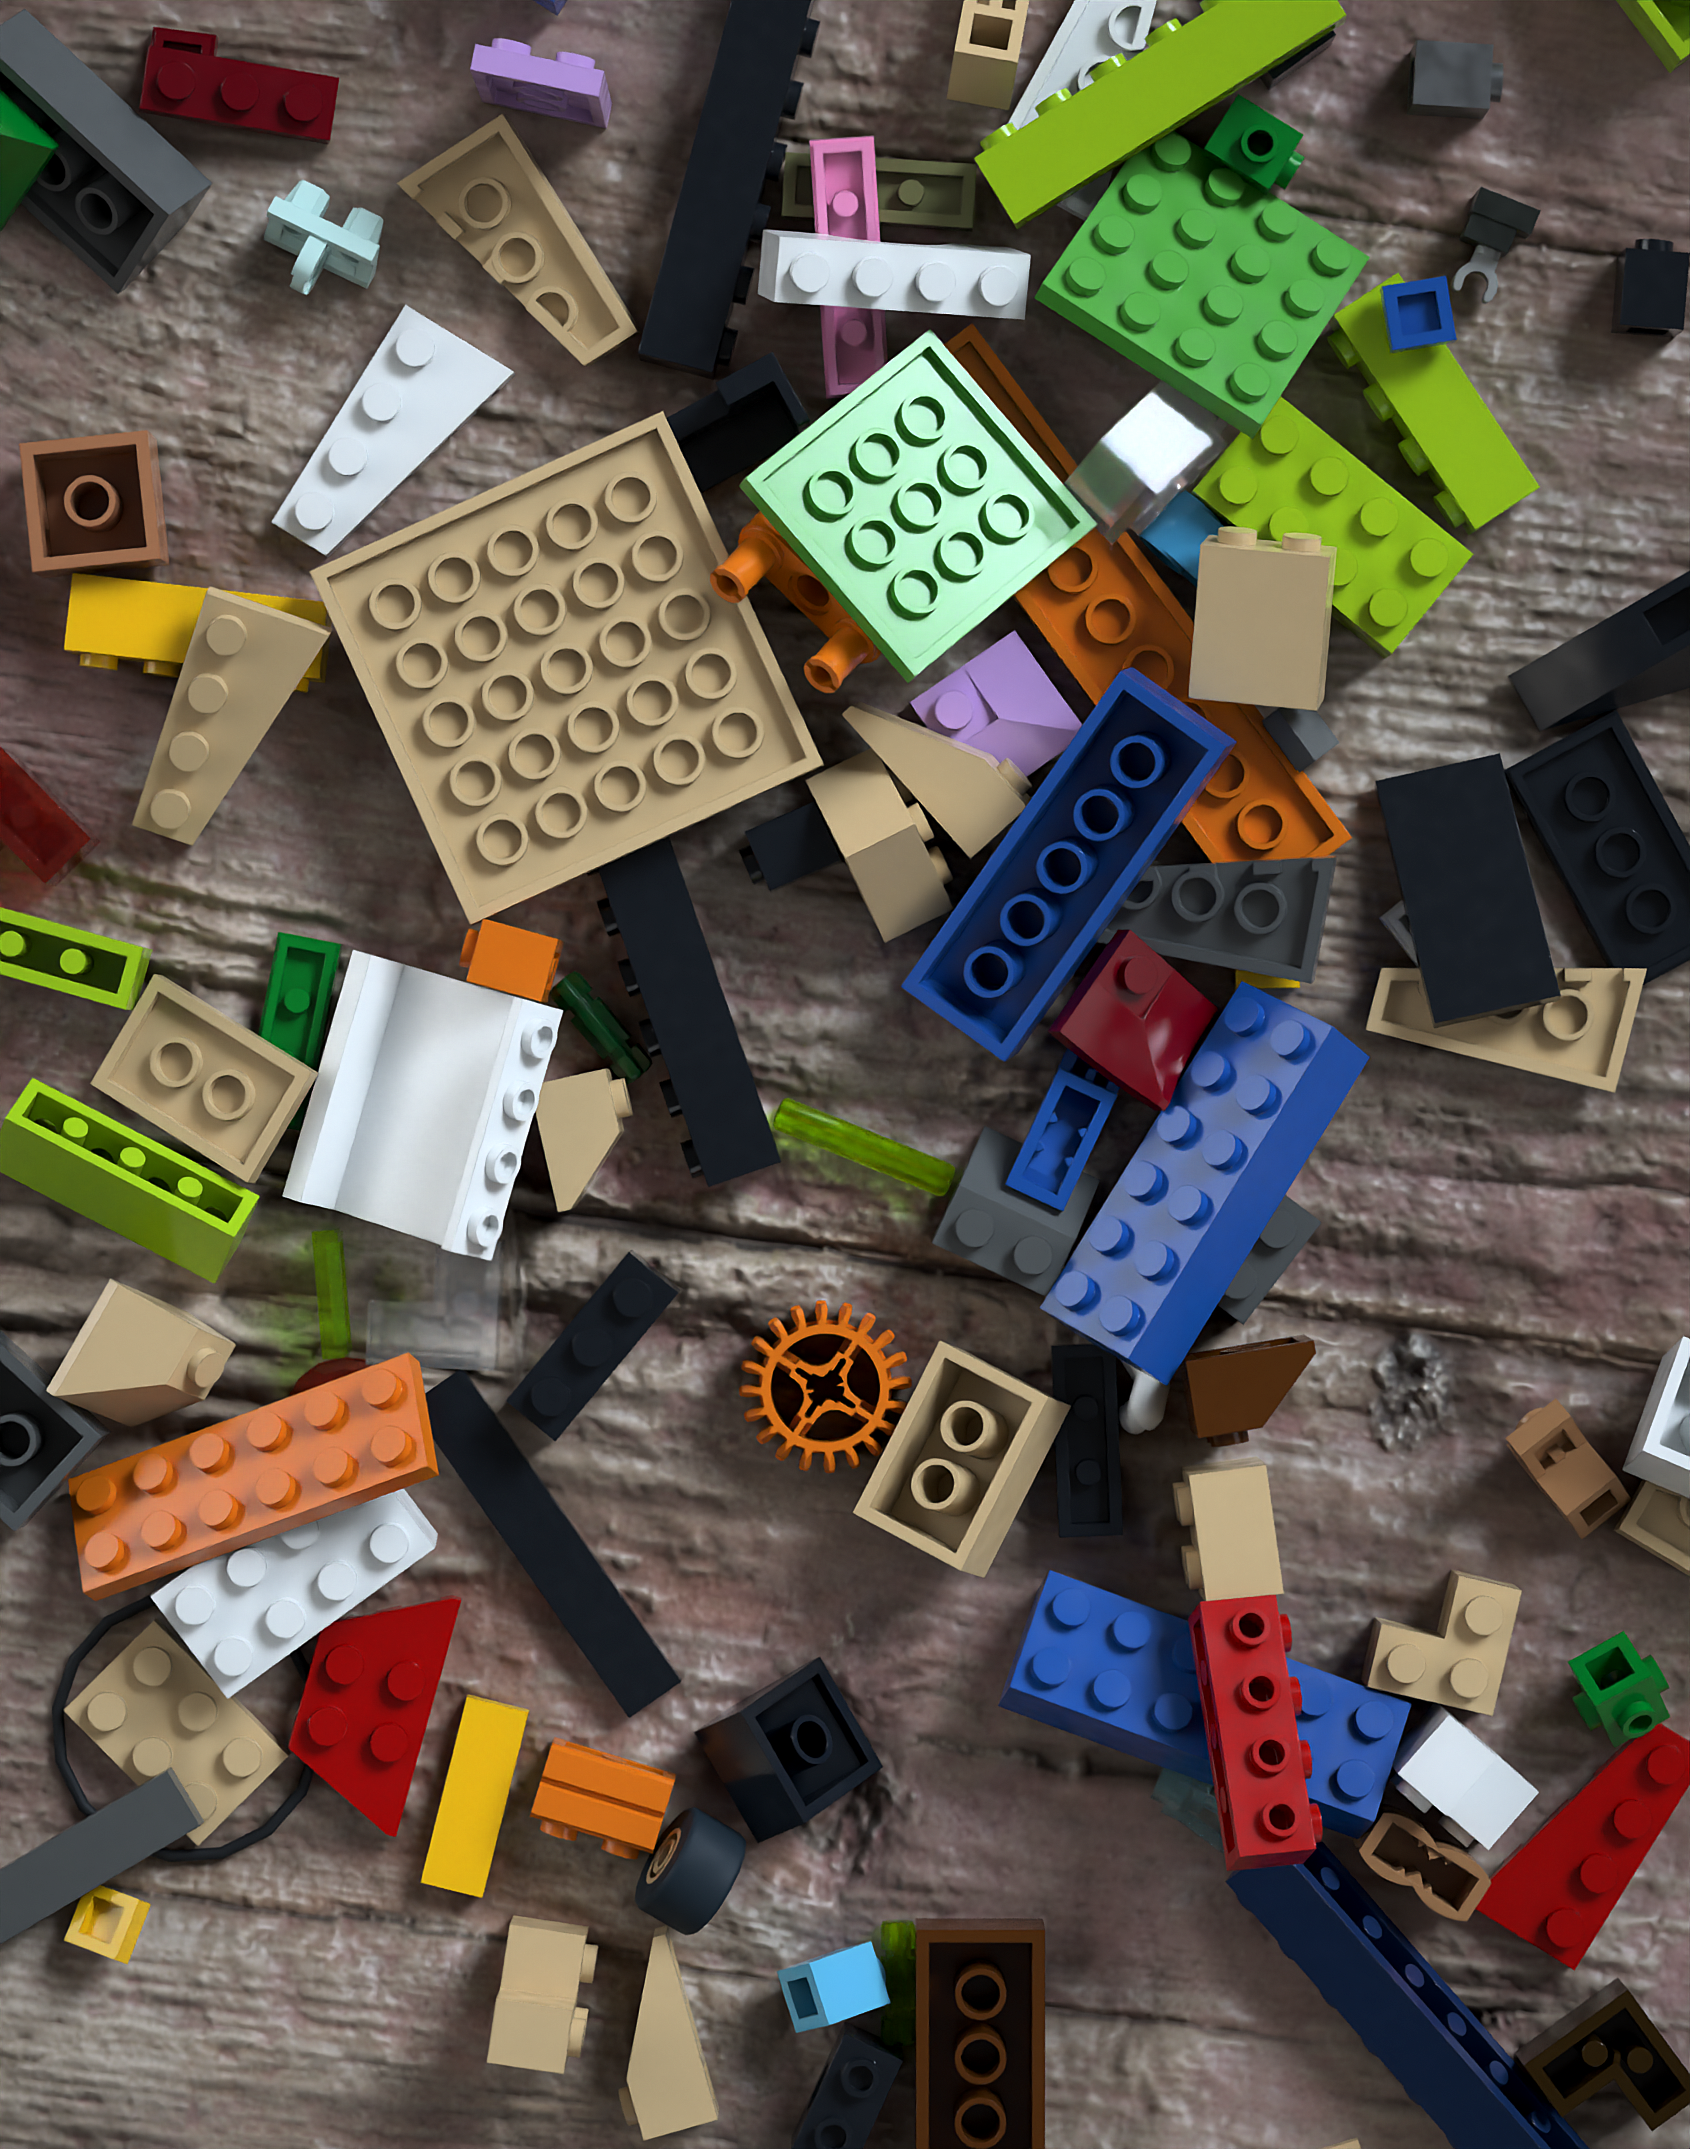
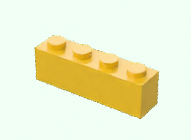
M72 573L64 650L71 654L80 655L79 666L118 671L119 660L144 662L143 674L179 678L208 588ZM222 590L331 628L332 620L323 601ZM330 635L294 689V692H308L309 681L325 683Z

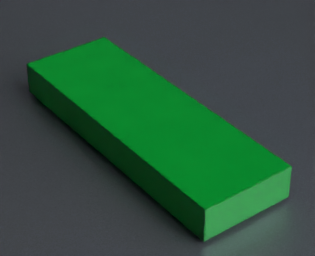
M278 932L258 1035L318 1072L343 944ZM315 1081L287 1129L301 1131Z

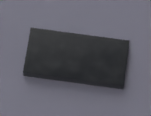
M1617 710L1505 769L1507 783L1607 968H1647L1643 985L1689 961L1690 845Z
M1500 753L1375 781L1374 787L1433 1027H1443L1559 1001L1561 994Z

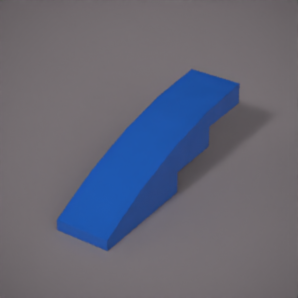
M1066 1048L1005 1185L1058 1210L1064 1211L1118 1096L1117 1093L1120 1087L1084 1062L1070 1049Z

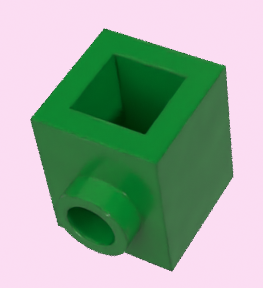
M1238 94L1206 144L1202 155L1222 168H1229L1241 176L1243 181L1267 195L1274 184L1285 190L1305 159L1304 156L1295 151L1303 134Z

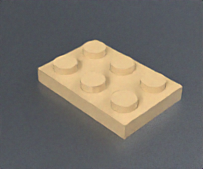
M154 974L90 1084L245 1182L255 1183L319 1073L162 975Z
M157 1618L63 1710L138 1786L172 1767L204 1820L199 1827L186 1834L197 1846L291 1754L234 1695L227 1699L198 1659Z

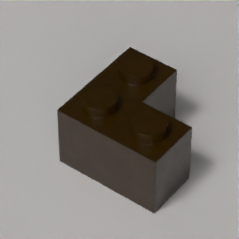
M1618 1977L1515 2052L1561 2117L1568 2114L1613 2080L1651 2131H1654L1690 2104V2073Z

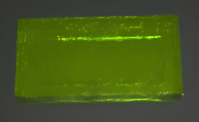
M339 1228L312 1231L322 1360L345 1358L350 1355L353 1349L343 1231H340Z

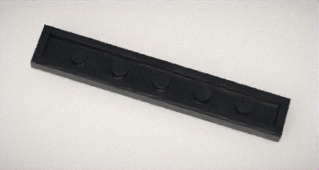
M462 1367L426 1392L425 1396L434 1441L629 1718L679 1684L682 1679L465 1369Z

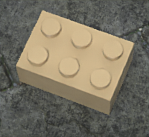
M939 1341L853 1513L960 1571L985 1578L1071 1406L962 1349Z

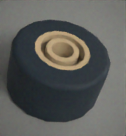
M693 1807L684 1810L661 1835L655 1845L653 1854L650 1853L643 1867L635 1892V1902L638 1908L683 1935L699 1932L716 1914L732 1889L745 1857V1839L739 1832L698 1808Z

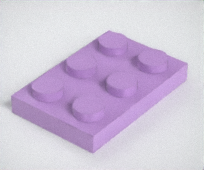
M494 38L491 47L475 44L470 71L482 102L607 128L612 102L605 73L602 70L594 69V59L569 52H557L555 61L530 55L531 47L529 45L502 38Z

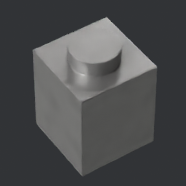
M1416 40L1410 51L1407 115L1483 119L1490 109V102H1500L1502 95L1503 63H1493L1494 45Z

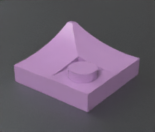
M1015 630L909 703L927 729L990 753L999 763L1008 758L1026 777L1064 752L1082 727V723L1052 684Z

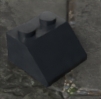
M820 1657L738 1702L694 1732L757 1843L805 1824L883 1768Z

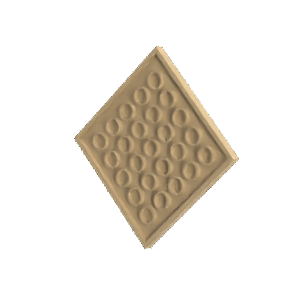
M663 411L309 571L471 926L824 766L748 597L746 596L739 603L725 601L714 591L710 583V574L717 566L722 565L729 555Z

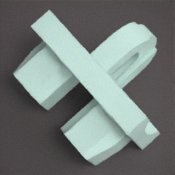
M305 180L299 181L285 200L275 196L267 210L266 216L269 218V222L264 234V240L298 256L291 272L294 276L289 287L302 294H309L324 268L367 289L376 272L380 248L378 244L384 220L380 216L361 207L352 209L343 227L323 219L329 207L330 196L323 189Z

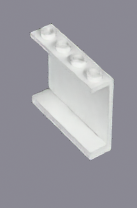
M353 950L319 1066V1074L315 1080L282 1196L301 1203L333 1209L442 1245L441 1249L492 1261L497 1240L503 1229V1219L515 1177L521 1166V1156L532 1118L538 1107L539 1094L550 1055L556 1044L557 1031L563 1010Z

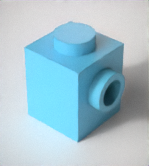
M871 1941L838 1949L777 1971L796 2033L828 2026L891 2003L885 1986V1970L875 1955Z

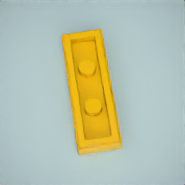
M467 1695L420 1883L483 1898L530 1710Z

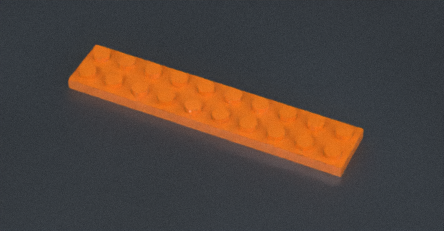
M970 324L943 345L1098 524L1090 533L1013 596L1094 707L1098 704L1118 673L1133 667L1237 741L1181 821V825L1209 863L1328 856L1349 841L1352 836L1303 770L1300 773L1298 770L1296 771L1263 726L1262 720L1264 717L1255 705L1188 698L1194 622L974 324Z

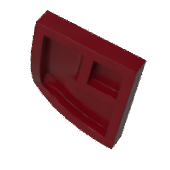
M1118 929L1048 1032L1084 1062L1134 1098L1155 1111H1165L1170 1104L1178 1079L1192 1050L1218 1008L1134 932Z

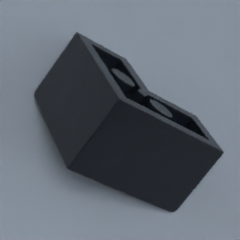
M773 352L716 382L717 391L666 418L700 493L710 490L774 455L810 426V419Z

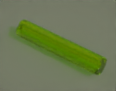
M785 1098L780 1102L773 1120V1127L777 1131L937 1196H944L947 1193L955 1174L954 1166L948 1162L790 1098Z

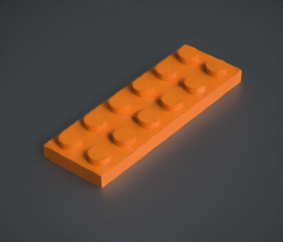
M408 1352L68 1479L83 1593L94 1601H98L439 1476L420 1362Z

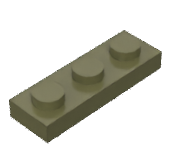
M785 152L782 220L815 222L810 153ZM875 158L880 226L973 231L977 164Z

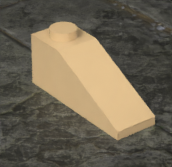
M964 0L946 99L1010 110L1029 0Z
M860 701L850 706L842 714L970 859L1013 822L1031 800L1026 791L1032 787V784L1024 773L1008 758L999 763L990 753Z
M668 1925L655 1928L626 2077L628 2086L618 2089L627 2125L639 2124L643 2141L718 2120L719 2106Z

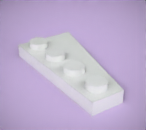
M1075 0L1008 123L1012 122L1015 128L1019 130L1039 117L1034 108L1049 96L1064 88H1068L1073 96L1094 82L1089 73L1106 60L1122 53L1128 61L1144 51L1146 43L1144 38L1148 35L1157 0ZM1112 170L1058 203L1057 206L1085 221L1108 189Z
M405 305L278 510L272 523L328 558L387 501L386 498L410 475L412 476L456 430H460L497 390L500 391L515 376L514 371Z

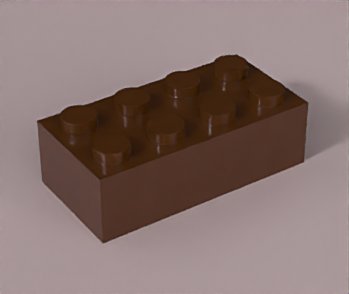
M915 1918V2149H1045V1926L1043 1919Z

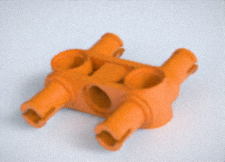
M761 511L742 528L739 534L738 547L710 574V583L714 591L725 601L731 603L741 602L747 596L748 591L765 576L829 638L820 651L812 656L804 665V674L807 680L821 692H835L841 686L842 681L859 664L871 663L882 655V652Z

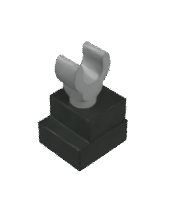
M1480 187L1474 196L1467 214V221L1459 238L1460 241L1475 246L1476 249L1470 262L1462 266L1454 275L1451 286L1452 291L1458 292L1463 285L1464 278L1468 274L1476 273L1481 275L1486 281V291L1481 301L1483 304L1490 302L1497 293L1498 280L1495 269L1499 258L1508 254L1515 235L1527 239L1532 234L1541 210Z

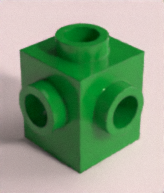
M1624 1631L1568 1661L1581 1690V1693L1572 1697L1579 1714L1590 1731L1601 1726L1614 1748L1632 1738L1644 1736L1657 1724L1670 1718L1660 1693L1669 1689L1662 1671L1652 1655L1641 1659Z

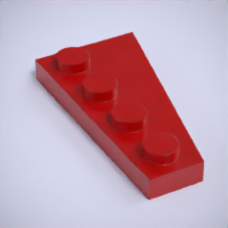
M1662 1723L1657 1724L1644 1736L1626 1741L1593 1773V1777L1570 1800L1567 1799L1549 1816L1550 1819L1526 1843H1521L1503 1861L1504 1864L1489 1877L1492 1884L1475 1909L1575 1971L1690 1785V1741Z

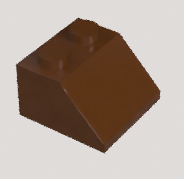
M1303 1334L1187 1353L1180 1364L1190 1430L1197 1438L1206 1437L1207 1443H1211V1447L1248 1442V1430L1263 1428L1316 1354L1314 1340Z

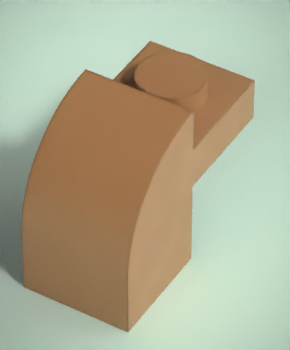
M1556 1398L1544 1408H1537L1527 1413L1519 1421L1515 1431L1505 1438L1509 1443L1507 1447L1520 1465L1581 1539L1585 1538L1631 1501L1630 1496L1616 1474L1586 1441L1571 1415Z

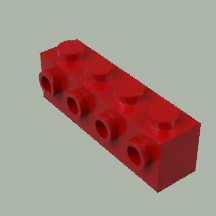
M1276 1594L1199 1602L1189 1616L1188 1622L1227 1871L1303 1864L1317 1849L1316 1843L1321 1842L1323 1828L1318 1805L1316 1803L1309 1804L1305 1780L1310 1779L1312 1775V1756L1307 1740H1299L1295 1716L1300 1715L1302 1711V1694L1298 1678L1296 1676L1289 1677L1285 1653L1290 1652L1292 1647V1632L1287 1614H1279Z

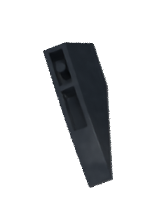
M1690 571L1507 676L1539 732L1690 688Z

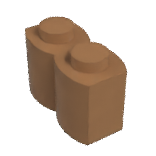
M1380 1803L1375 1822L1359 1839L1353 1838L1352 1840L1364 1861L1378 1875L1396 1884L1412 1886L1428 1907L1438 1914L1453 1920L1468 1921L1492 1884L1482 1867L1466 1850L1450 1841L1432 1838L1415 1817L1393 1805Z

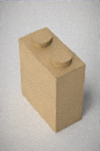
M1245 527L1218 528V536L1208 535L1200 545L1188 698L1318 710L1325 694L1337 547L1321 545V536L1309 533H1284L1282 542L1257 539V530Z

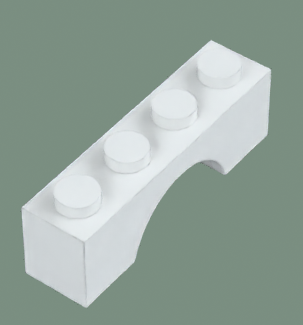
M763 229L758 294L773 302L1025 320L1031 255L1008 247L954 243L945 245L900 244L852 239L828 234Z

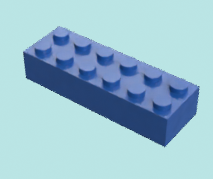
M1131 667L1120 671L901 987L1002 1061L1006 1062L1018 1054L1237 741L1135 668Z
M1241 981L1176 1086L1170 1104L1165 1111H1161L1041 1304L1040 1309L1080 1337L1168 1386L1370 1057L1332 1025Z
M1049 1570L1037 1590L998 1706L1214 1786L1189 1622ZM1286 1657L1289 1677L1296 1676L1298 1678L1302 1694V1711L1300 1715L1295 1716L1299 1740H1307L1312 1756V1775L1310 1779H1305L1309 1804L1316 1803L1318 1805L1323 1827L1359 1839L1375 1822L1411 1703Z

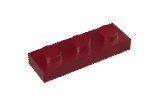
M149 45L139 112L329 144L339 77Z

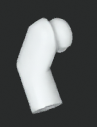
M1121 1360L1134 1383L1129 1400L1118 1409L1119 1423L1124 1430L1131 1434H1139L1144 1430H1153L1163 1419L1170 1382L1166 1386Z

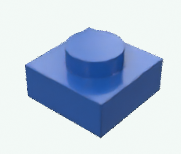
M1446 276L1381 287L1380 294L1390 353L1450 344L1457 340Z

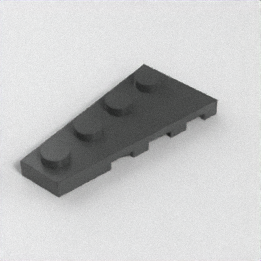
M1337 856L1150 866L1097 942L1108 944L1118 929L1131 930L1157 954L1312 984L1317 970Z

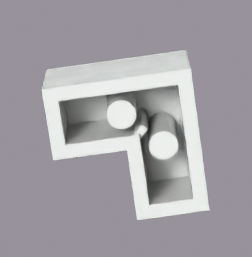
M1435 1702L1400 1741L1392 1765L1396 1773L1390 1779L1397 1786L1396 1789L1422 1812L1426 1813L1432 1805L1437 1807L1444 1814L1438 1823L1464 1846L1468 1847L1476 1839L1488 1850L1539 1793L1530 1782L1444 1707Z

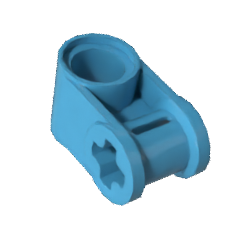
M1181 489L1139 535V538L1163 563L1176 573L1183 575L1197 588L1200 545L1208 535L1218 536V528L1224 527V525L1201 501L1188 491Z

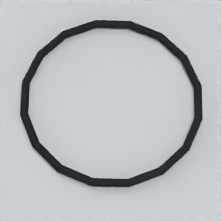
M151 1594L104 1617L69 1657L52 1706L55 1763L78 1809L86 1817L98 1810L88 1803L67 1760L63 1710L80 1662L112 1626L155 1606V1602L150 1597ZM298 1647L290 1653V1656L305 1685L309 1666ZM306 1763L304 1764L297 1788L264 1826L221 1847L184 1850L162 1848L150 1856L167 1862L224 1859L272 1835L307 1795L315 1771Z

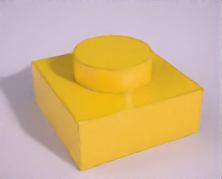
M100 1885L81 1896L64 1941L128 1965L151 1904Z

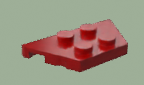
M450 1595L440 1597V1600L406 1607L401 1605L376 1610L375 1613L338 1618L318 1634L288 1748L389 1836L396 1837L460 1608L461 1597Z

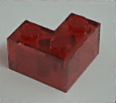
M0 747V851L7 845L45 884L57 886L101 841L12 751Z

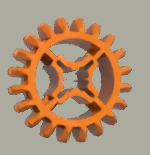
M817 1300L815 1305L817 1320L806 1322L801 1306H792L790 1311L791 1317L796 1324L794 1328L787 1331L782 1321L777 1317H773L769 1320L768 1325L779 1339L773 1345L760 1336H755L752 1340L751 1345L757 1351L766 1355L764 1362L761 1363L752 1359L743 1360L741 1369L747 1373L759 1375V1384L747 1383L739 1387V1395L746 1398L759 1396L761 1405L751 1407L744 1412L745 1420L753 1422L764 1416L766 1417L769 1425L760 1430L756 1439L760 1444L769 1442L776 1434L781 1436L784 1441L779 1445L775 1453V1457L778 1460L784 1461L789 1456L793 1446L802 1449L803 1451L799 1458L800 1470L808 1471L812 1463V1454L819 1453L824 1454L823 1467L825 1473H834L836 1468L834 1453L845 1451L849 1466L852 1469L857 1468L861 1463L855 1447L864 1442L871 1454L874 1456L881 1454L883 1448L880 1442L873 1436V1433L879 1428L888 1436H892L897 1425L886 1419L885 1416L888 1410L903 1414L908 1402L902 1399L891 1398L892 1389L904 1390L912 1386L910 1376L892 1377L890 1368L900 1366L907 1361L904 1351H898L885 1357L881 1349L891 1343L895 1337L894 1333L887 1329L882 1331L873 1340L867 1334L876 1320L875 1315L871 1312H867L862 1317L858 1327L849 1324L848 1321L852 1314V1304L843 1302L839 1309L838 1320L827 1319L828 1306L826 1301ZM816 1334H835L845 1337L834 1355L822 1363H811L787 1350L797 1341ZM862 1348L872 1359L879 1376L880 1388L875 1407L855 1393L847 1381L849 1369ZM844 1358L845 1361L838 1371V1375L842 1380L836 1382V1386H844L843 1396L852 1401L854 1405H850L841 1398L835 1399L834 1397L827 1396L822 1403H817L810 1414H806V1411L813 1402V1398L809 1393L813 1392L815 1387H808V1377L796 1368H801L810 1375L814 1373L824 1377L829 1370H834L840 1359ZM775 1366L788 1373L801 1386L804 1393L802 1404L790 1424L781 1416L773 1399L772 1375ZM829 1410H840L863 1422L856 1430L837 1438L821 1439L806 1435L817 1418Z

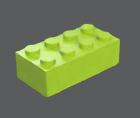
M1282 396L1279 397L1254 438L1252 439L1240 432L1191 492L1193 496L1215 514L1224 527L1251 528L1257 530V539L1281 542L1284 533L1315 534L1322 537L1321 545L1337 547L1331 615L1384 659L1395 651L1473 556L1471 551Z

